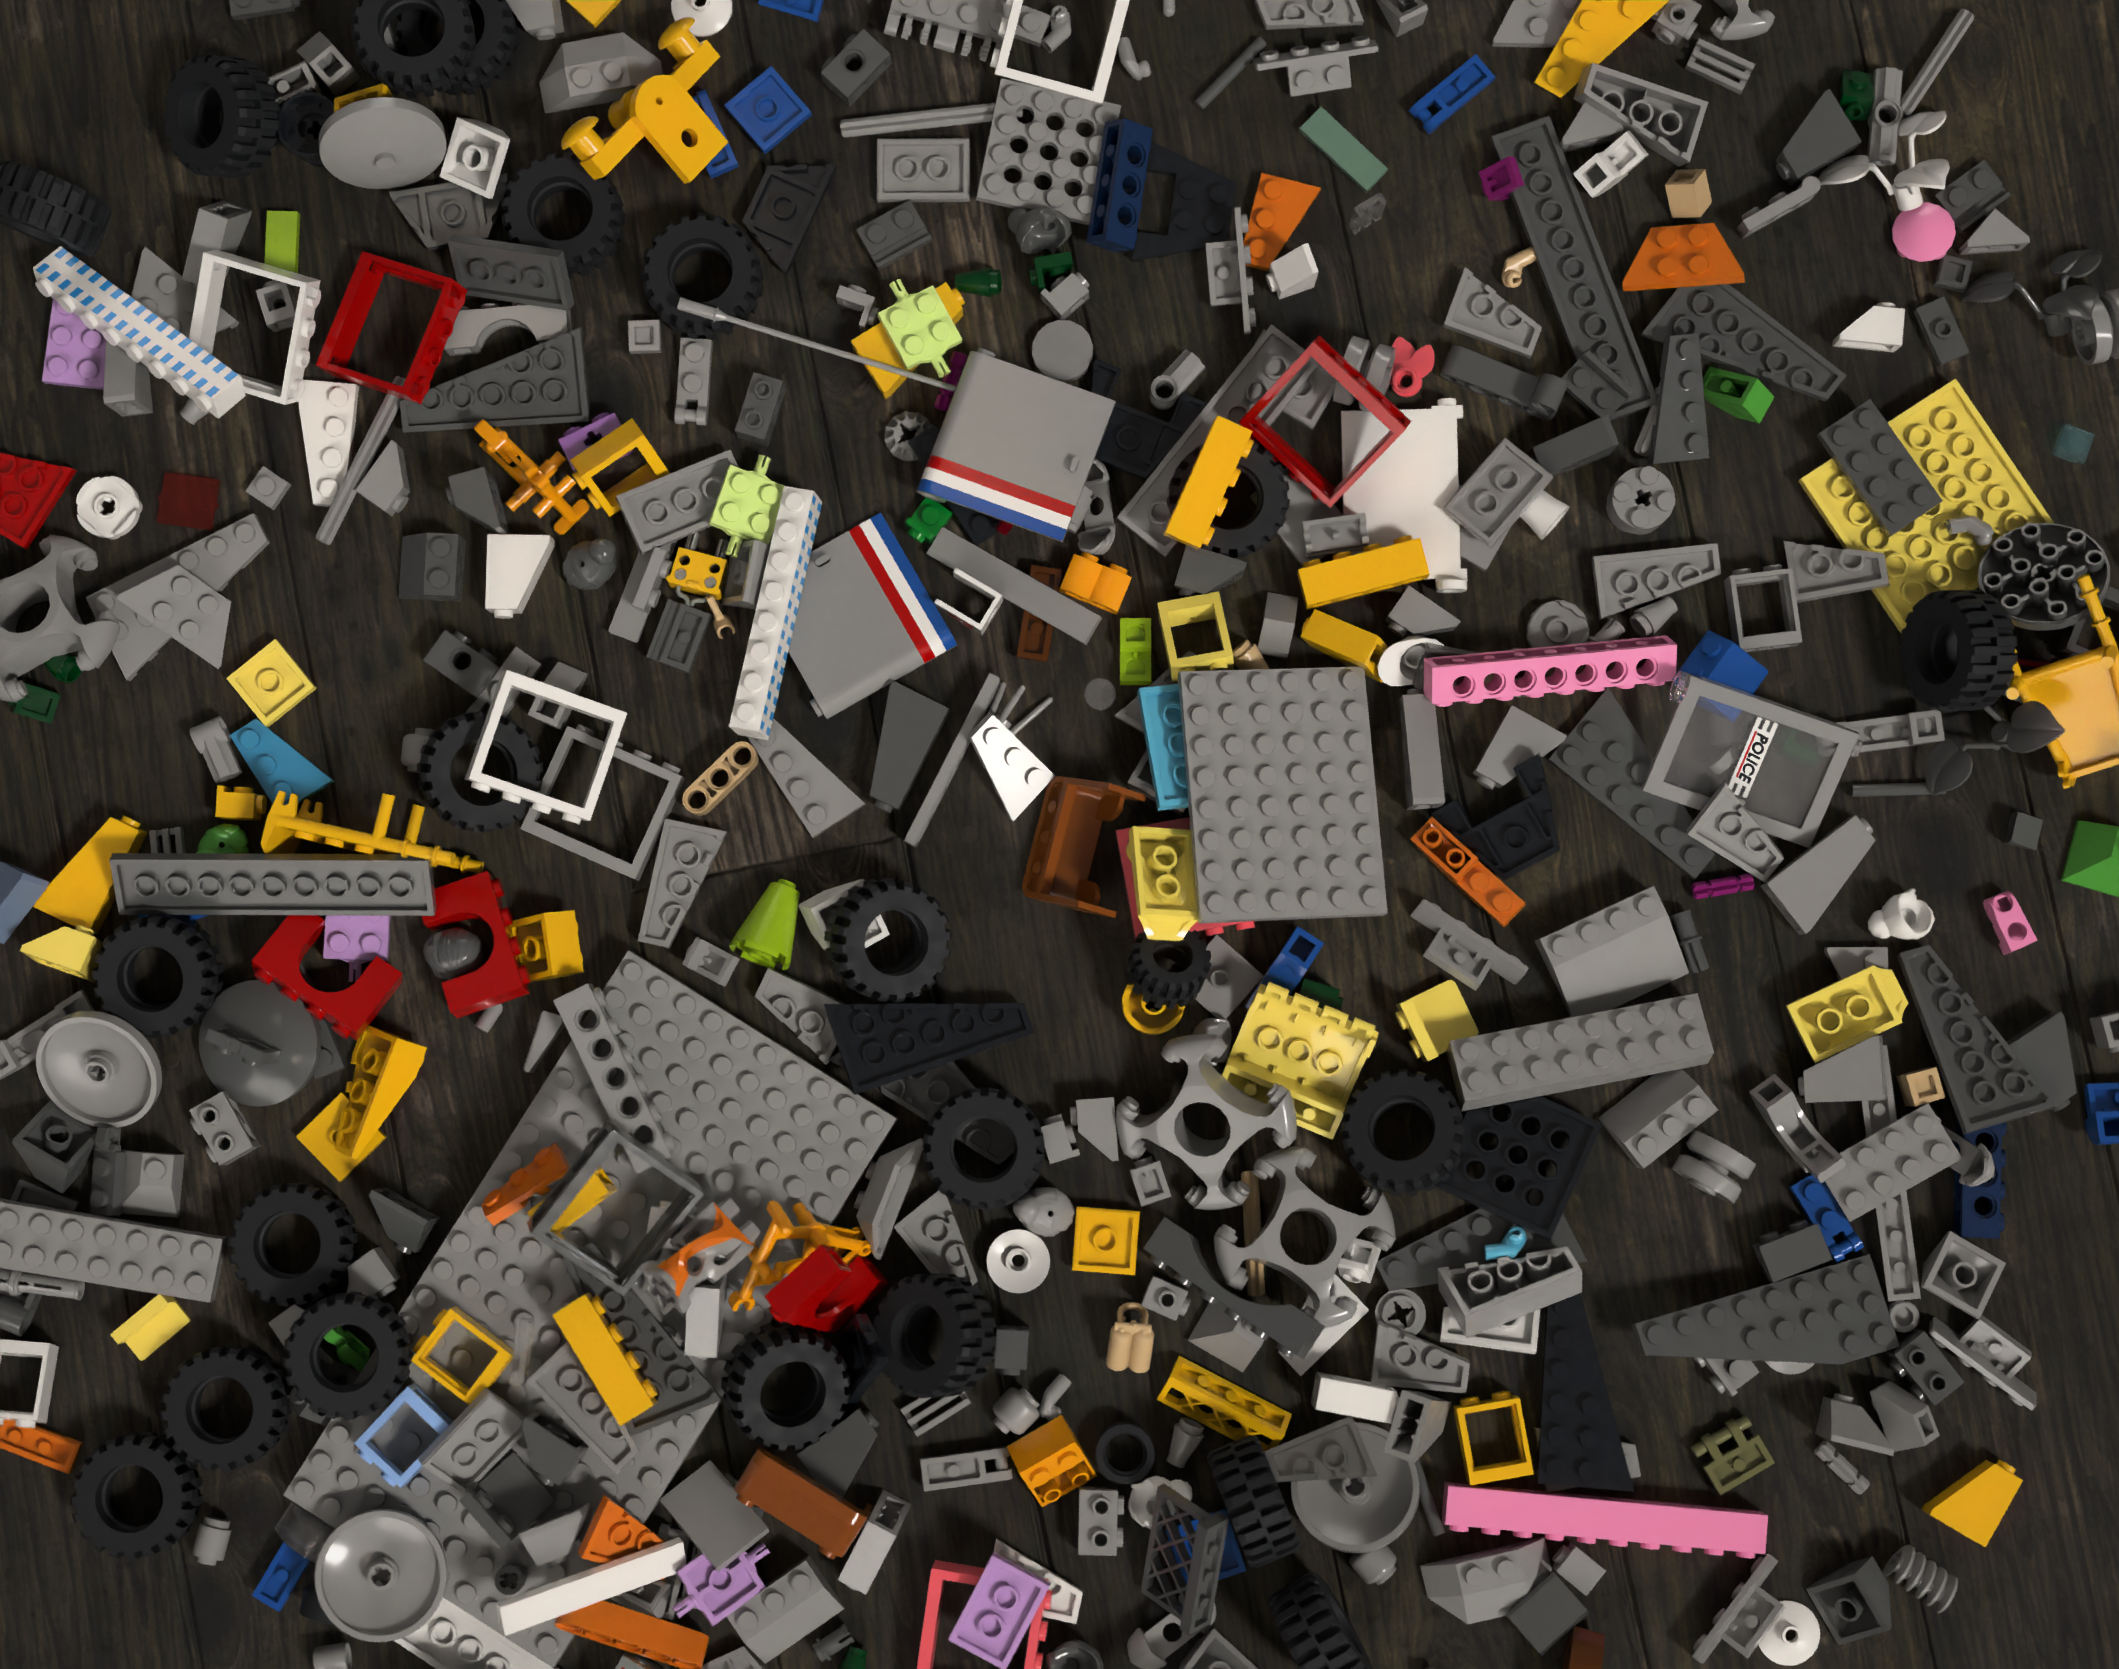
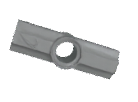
M1885 67L1874 70V100L1871 105V112L1867 118L1869 126L1867 156L1869 157V163H1874L1876 166L1894 165L1896 163L1898 125L1902 118L1900 99L1903 71L1897 68ZM1879 111L1887 112L1891 122L1885 123L1880 120Z

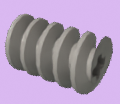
M1905 1545L1893 1554L1883 1570V1575L1886 1577L1893 1571L1896 1572L1893 1582L1896 1584L1906 1579L1904 1590L1907 1592L1914 1586L1917 1587L1914 1595L1917 1599L1927 1594L1925 1600L1927 1606L1930 1607L1937 1601V1613L1947 1609L1958 1588L1957 1577L1952 1574L1948 1575L1947 1570L1942 1567L1937 1568L1936 1563L1931 1559L1926 1560V1556L1923 1553H1915V1548L1911 1545Z

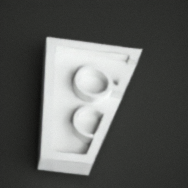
M1336 1274L1330 1288L1331 1301L1334 1304L1338 1297L1343 1299L1344 1296H1347L1358 1303L1357 1310L1353 1318L1333 1327L1324 1328L1304 1359L1296 1354L1291 1359L1278 1351L1300 1376L1369 1311ZM1310 1295L1306 1297V1301L1302 1306L1303 1309L1306 1306L1313 1309V1301Z
M996 1539L993 1552L1041 1578L1049 1579V1582H1051L1048 1589L1053 1591L1050 1610L1044 1609L1043 1617L1076 1624L1083 1590Z

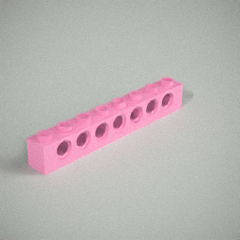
M1667 635L1424 658V695L1432 704L1446 707L1451 706L1453 702L1459 701L1477 704L1483 702V699L1490 698L1508 701L1512 700L1514 696L1521 695L1539 698L1544 696V693L1552 692L1569 695L1573 694L1575 690L1583 689L1591 692H1600L1605 690V687L1614 686L1621 689H1631L1635 687V684L1645 683L1650 686H1661L1666 681H1673L1672 679L1676 675L1677 644ZM1646 659L1644 665L1636 669L1638 662ZM1616 661L1614 668L1606 672L1607 666L1611 662ZM1586 664L1583 672L1575 675L1577 668ZM1555 667L1554 673L1549 677H1545L1546 672L1550 668ZM1525 670V674L1521 679L1514 680L1518 672ZM1495 673L1494 678L1490 682L1484 683L1487 675ZM1464 676V680L1460 685L1453 686L1454 681L1458 677Z

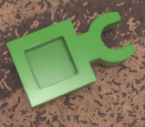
M338 1326L325 1335L324 1339L337 1347V1355L344 1364L352 1365L360 1372L368 1363L370 1349L348 1329L344 1331L341 1326Z

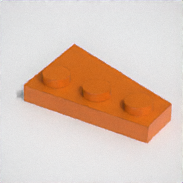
M1261 173L1248 223V233H1246L1243 245H1250L1251 264H1245V266L1269 271L1270 264L1277 259L1295 228L1320 193V187Z
M556 1143L552 1144L549 1148H543L535 1155L534 1160L524 1169L516 1170L505 1185L500 1189L491 1191L481 1204L486 1219L495 1226L524 1208L530 1196L534 1194L543 1196L551 1191L550 1184L562 1178L570 1168L563 1150Z

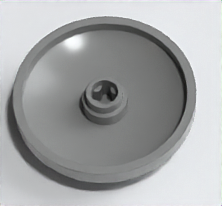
M391 97L364 99L342 107L324 122L318 137L319 154L325 168L341 181L370 189L397 188L425 178L441 164L447 149L443 124L431 110L410 100Z
M79 1011L68 1014L57 1020L45 1032L38 1044L36 1069L42 1087L50 1099L62 1111L80 1122L95 1127L118 1128L130 1125L141 1119L151 1109L160 1094L162 1071L156 1052L148 1040L135 1027L116 1016L98 1011Z
M1355 1422L1377 1476L1291 1482V1495L1300 1521L1307 1531L1319 1542L1342 1552L1366 1553L1387 1546L1407 1529L1419 1503L1420 1483L1415 1463L1383 1453L1389 1435L1388 1431L1371 1424Z
M394 1509L365 1511L343 1522L323 1545L315 1568L316 1593L326 1616L344 1633L369 1642L394 1641L406 1637L421 1628L433 1616L441 1603L448 1579L446 1555L435 1533L417 1517Z

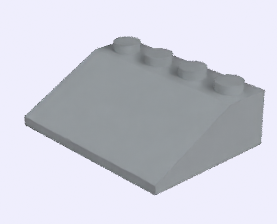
M1654 886L1535 940V944L1570 1017L1614 1009L1689 973L1669 916Z

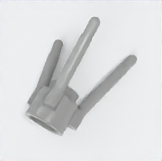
M1005 682L1000 684L988 713L990 712L995 715L1006 688ZM1024 685L1018 688L1001 715L997 713L995 715L1008 730L1012 724L1006 718L1025 691ZM1048 697L1009 731L1015 736L1052 703L1053 698Z

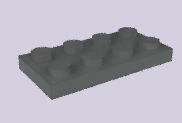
M454 234L447 241L457 282L468 290L466 295L567 311L574 306L575 303L563 250Z
M1871 399L1817 435V438L1888 538L1943 501Z

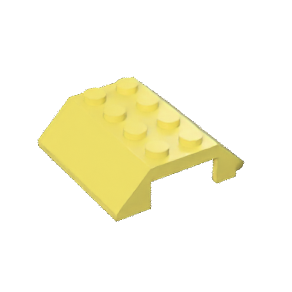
M1268 982L1267 986L1260 984L1221 1075L1231 1085L1248 1096L1269 1104L1267 1102L1269 1099L1267 1096L1268 1091L1275 1083L1282 1084L1290 1090L1293 1098L1297 1125L1333 1140L1344 1116L1343 1112L1366 1058H1369L1379 1032L1375 1031V1025L1356 1017L1353 1021L1348 1020L1349 1014L1325 1005L1323 1009L1319 1008V1002L1295 993L1292 997L1288 995L1290 990L1271 982Z

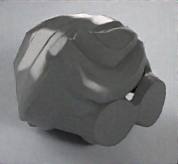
M461 927L446 929L430 935L423 947L425 960L432 967L434 975L437 978L448 980L476 971L482 965L485 956V947L482 939L473 932Z
M1080 1640L1067 1641L1056 1647L1054 1651L1046 1656V1669H1104L1099 1652L1093 1646Z

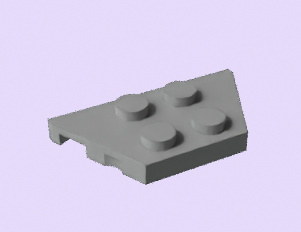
M1514 0L1492 41V47L1554 48L1581 0Z
M145 247L142 250L131 297L189 338L197 289L193 288L190 282L183 280L179 273ZM221 307L216 333L229 327L231 329L239 325V322Z
M176 565L120 593L116 597V599L217 669L221 667L231 601L187 570Z

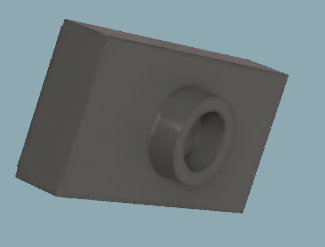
M1945 297L1920 306L1913 311L1938 367L1970 353Z

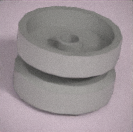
M2118 288L2100 294L2093 308L2090 321L2071 318L2073 343L2078 356L2084 364L2094 365L2103 363L2110 356L2114 359H2119Z
M1353 336L1346 349L1344 359L1385 396L1393 372L1396 348L1379 344L1374 349L1369 361L1370 341ZM1336 381L1333 401L1348 406L1351 405L1356 398ZM1359 402V407L1361 410L1370 412L1362 403Z
M1693 1130L1686 1145L1693 1154L1701 1159L1698 1160L1689 1155H1679L1672 1170L1705 1193L1735 1204L1742 1189L1736 1181L1727 1175L1730 1174L1742 1180L1749 1179L1756 1164L1722 1142Z

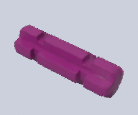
M956 351L951 353L949 359L950 367H948L951 372L946 376L944 374L942 382L955 386L958 385L962 369H964L967 361V355ZM940 388L939 392L941 393L937 394L934 405L936 409L947 412L954 392Z
M1747 873L1737 875V878L1730 876L1708 880V883L1706 881L1695 882L1691 885L1692 895L1694 899L1707 898L1708 895L1714 897L1736 893L1738 890L1740 892L1753 890L1754 879L1752 874Z

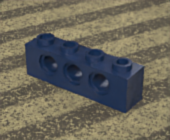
M1126 118L1105 122L1086 243L1114 253L1134 250L1137 240L1139 215L1142 209V196L1147 177L1146 170L1151 150L1153 129Z
M1955 1113L1956 1134L1976 1145L1975 1140L1980 1133L1986 1136V1148L1992 1155L1995 1172L1994 1177L1987 1182L1970 1187L1959 1183L1961 1174L1954 1170L1953 1233L1960 1237L2000 1239V1232H2003L2005 1226L2004 1214L2000 1213L2001 1200L2005 1197V1183L2001 1181V1168H2004L2006 1163L2005 1150L2002 1149V1136L2006 1134V1122L1963 1134ZM1955 1141V1147L1960 1153V1146ZM1979 1197H1982L1986 1202V1208L1981 1214H1978L1974 1208V1203Z

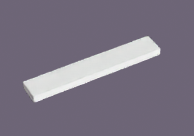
M677 1537L496 1602L502 1633L504 1636L676 1574V1571L686 1565L683 1541Z

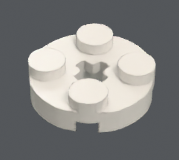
M116 476L96 477L89 480L82 486L76 498V504L78 505L77 517L83 528L97 537L111 540L118 539L133 529L143 507L136 490L129 483ZM114 500L115 510L113 513L108 512L106 515H103L104 507L102 503L104 501L110 503Z

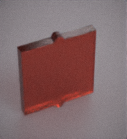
M165 472L162 494L158 495L160 506L157 523L212 531L215 510L219 508L217 498L220 480Z

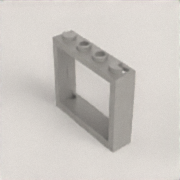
M580 724L577 725L576 729L567 726L544 775L541 791L538 790L537 792L549 796L574 740L599 751H602L605 741L594 738L595 731ZM617 741L613 757L669 781L632 864L537 823L541 812L532 809V807L529 808L520 829L640 881L661 835L665 818L668 819L685 782V778L678 775L681 769L666 762H663L661 767L650 762L652 756L636 749L633 754L622 750L624 744Z

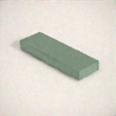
M1322 107L1299 129L1301 134L1365 193L1388 171L1384 164Z

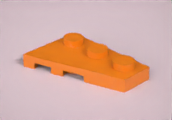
M604 1494L577 1553L582 1559L605 1564L666 1541Z

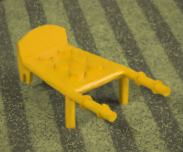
M2089 574L2077 578L2082 592L2079 596L2085 599L2093 620L2091 626L2092 628L2096 627L2103 646L2022 673L2017 661V664L2013 665L2012 671H2014V675L2006 691V696L2011 700L2020 697L2023 704L2029 701H2037L2044 704L2065 729V732L2060 737L2046 745L2058 766V776L2063 779L2062 786L2064 789L2074 786L2077 777L2119 764V650L2108 623L2111 619L2105 616L2097 596L2099 589L2098 587L2094 588Z
M279 791L268 813L261 839V846L265 854H294L301 840L305 839L365 854H401L403 858H407L409 855L430 860L432 867H437V865L459 869L463 874H466L467 871L479 874L482 873L484 868V862L472 860L469 855L459 857L454 852L442 850L441 846L436 845L432 848L416 844L425 810L423 806L413 804L404 841L385 837L395 796L382 793L373 833L370 834L322 823L323 803L316 802L314 812L310 813L309 809L312 802L305 799L297 815L298 795L290 794L289 803L284 805L286 792Z

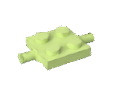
M897 279L896 284L893 281L889 286L897 301L894 305L878 312L877 317L906 370L921 363L931 362L939 378L944 377V373L946 376L951 371L942 356L947 350L961 344L963 339L938 293L932 285L918 293L908 295L901 279Z
M758 455L754 471H746L733 465L728 466L708 525L719 528L731 536L725 554L731 555L734 558H738L743 541L755 539L769 545L775 528L784 485L771 481L765 476L771 459L769 457L764 459V455Z

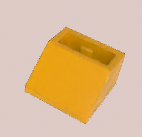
M1062 1415L1006 1446L1019 1474L1042 1508L1049 1503L1057 1501L1075 1488L1083 1486L1097 1476L1073 1431Z

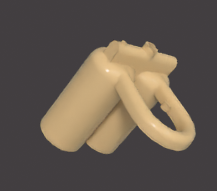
M1127 1302L1118 1308L1117 1322L1115 1321V1325L1111 1328L1106 1358V1365L1111 1370L1122 1371L1128 1366L1133 1372L1144 1373L1150 1368L1154 1332L1152 1325L1148 1324V1310L1141 1306L1140 1303ZM1127 1310H1137L1140 1312L1142 1318L1139 1319V1322L1141 1324H1138L1135 1320H1131L1130 1323L1124 1322L1126 1321V1317L1123 1315L1124 1312Z

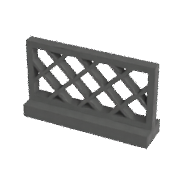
M1164 1483L1157 1488L1141 1592L1180 1619V1630L1190 1636L1211 1624L1229 1518L1220 1511L1210 1515ZM1167 1499L1172 1502L1177 1513L1176 1515H1171L1166 1504ZM1189 1514L1199 1520L1196 1532L1188 1516ZM1179 1518L1186 1536L1181 1537L1175 1524V1519ZM1163 1524L1166 1525L1172 1538L1170 1542H1167L1162 1531ZM1189 1540L1193 1549L1192 1558L1183 1541ZM1175 1545L1182 1562H1176L1170 1546ZM1159 1550H1161L1168 1567L1166 1568L1162 1567L1158 1558ZM1183 1566L1188 1574L1187 1584L1179 1569ZM1166 1572H1171L1177 1586L1176 1589H1172ZM1155 1576L1159 1581L1163 1593H1161L1153 1587V1581ZM1176 1593H1180L1184 1601L1183 1607L1179 1605L1175 1596Z

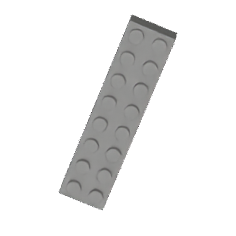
M1698 993L1451 1040L1446 1053L1461 1111H1467L1708 1064L1714 1054L1699 996Z
M0 1199V1268L208 1303L216 1298L228 1238L226 1236Z

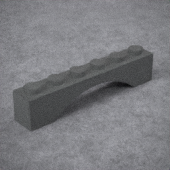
M1166 1217L1163 1218L1143 1248L1152 1254L1149 1258L1151 1262L1163 1270L1167 1266L1171 1267L1176 1271L1174 1278L1189 1288L1194 1283L1202 1289L1199 1293L1201 1297L1213 1305L1219 1301L1227 1306L1224 1313L1241 1323L1243 1318L1253 1325L1250 1331L1265 1341L1269 1336L1278 1342L1276 1349L1291 1359L1295 1354L1304 1359L1325 1328L1324 1325L1292 1304L1280 1306L1262 1305L1243 1300L1232 1294L1218 1281L1209 1269L1198 1239Z

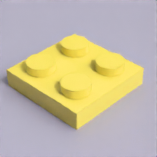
M274 639L226 678L266 727H270L317 689L277 639Z

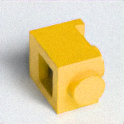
M217 785L215 817L226 820L261 821V814L266 812L267 806L265 795L253 793V788L234 787L232 792V788Z

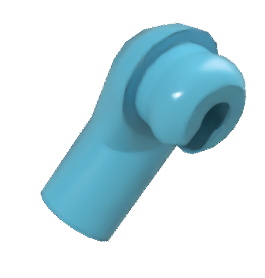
M1513 1226L1500 1244L1484 1245L1485 1261L1497 1260V1258L1507 1256L1510 1259L1515 1258L1526 1243L1527 1236L1525 1230L1520 1226Z

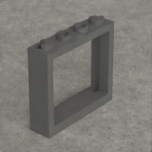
M607 1120L531 1216L527 1226L533 1236L622 1296H625L635 1283H640L643 1276L640 1266L647 1261H657L663 1251L662 1247L668 1239H672L681 1230L682 1222L687 1215L698 1209L697 1204L704 1195V1192L695 1180ZM617 1143H620L682 1186L683 1189L619 1271L616 1272L551 1227Z

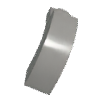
M1776 1074L1749 1092L1767 1125L1786 1151L1806 1173L1810 1172L1820 1183H1823L1847 1166L1844 1158L1813 1127L1800 1108L1793 1091Z

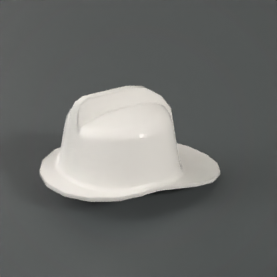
M1420 635L1408 636L1392 644L1383 652L1377 666L1378 675L1384 683L1390 686L1412 685L1421 656L1426 651V642L1443 646L1444 644L1436 639Z

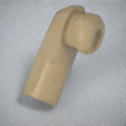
M1531 246L1505 260L1501 274L1502 282L1505 286L1511 288L1518 287L1522 282L1523 267L1536 261V254Z

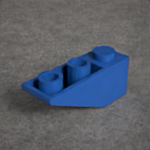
M1299 926L1295 927L1244 1007L1249 1009L1260 984L1267 986L1268 982L1290 990L1288 995H1291L1324 943Z

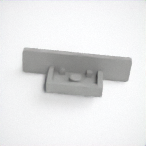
M1359 36L1352 38L1351 43L1339 44V41H1327L1321 43L1319 48L1309 49L1308 46H1296L1291 48L1290 52L1278 54V51L1275 50L1260 53V57L1253 59V65L1257 71L1286 67L1289 94L1293 97L1352 87L1349 56L1378 52L1379 49L1374 39H1370L1368 36Z
M1234 207L1236 240L1205 243L1210 305L1212 307L1242 304L1245 335L1251 333L1250 327L1256 326L1255 308H1249L1248 296L1254 295L1252 276L1246 277L1245 264H1251L1250 245H1243V233H1248L1247 214H1241L1240 207Z
M677 541L660 548L654 547L653 551L643 555L640 552L638 553L610 624L609 632L634 643L639 641L652 607L655 608L661 595L659 587L662 579H666L671 570L672 561L670 559Z
M1422 899L1411 914L1412 918L1436 933L1423 957L1475 991L1481 985L1489 969L1512 984H1517L1529 969L1517 957L1509 955L1495 946L1490 939L1480 936L1468 928L1464 922L1454 919L1442 911L1438 905L1426 899Z
M1981 1315L1980 1319L1975 1318L1960 1335L1936 1317L1929 1321L1930 1337L1938 1346L1950 1349L1956 1354L1962 1364L1967 1367H1974L1982 1373L1983 1378L1994 1387L1999 1386L2006 1391L2010 1399L2017 1405H2024L2030 1410L2037 1406L2036 1392L2014 1376L2032 1358L2030 1350L1983 1315Z
M1768 1553L1765 1558L1761 1556L1755 1561L1750 1570L1753 1574L1746 1583L1741 1582L1735 1588L1731 1595V1598L1734 1600L1727 1609L1722 1608L1716 1614L1712 1621L1715 1626L1708 1635L1703 1634L1697 1640L1693 1647L1696 1652L1692 1657L1698 1662L1704 1664L1721 1639L1746 1658H1749L1786 1608L1782 1603L1760 1588L1778 1563V1560Z

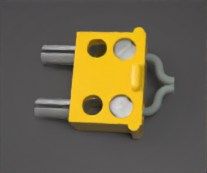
M698 532L688 536L685 548H678L671 574L666 577V580L671 588L676 589L677 595L685 600V605L693 607L695 603H704L709 595H713L715 600L722 599L721 590L729 566L725 559V551L729 544L728 540H725V542L724 539L719 540L715 556L695 551L700 536ZM684 561H690L689 564L682 565ZM714 569H719L718 573H711ZM681 590L704 596V598H695L690 602L689 597L683 594Z

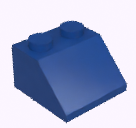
M1708 630L1672 680L1682 696L1690 680V675L1698 678L1702 676L1754 694L1769 672L1737 644ZM1699 696L1696 703L1731 722L1741 712L1740 709L1703 696Z

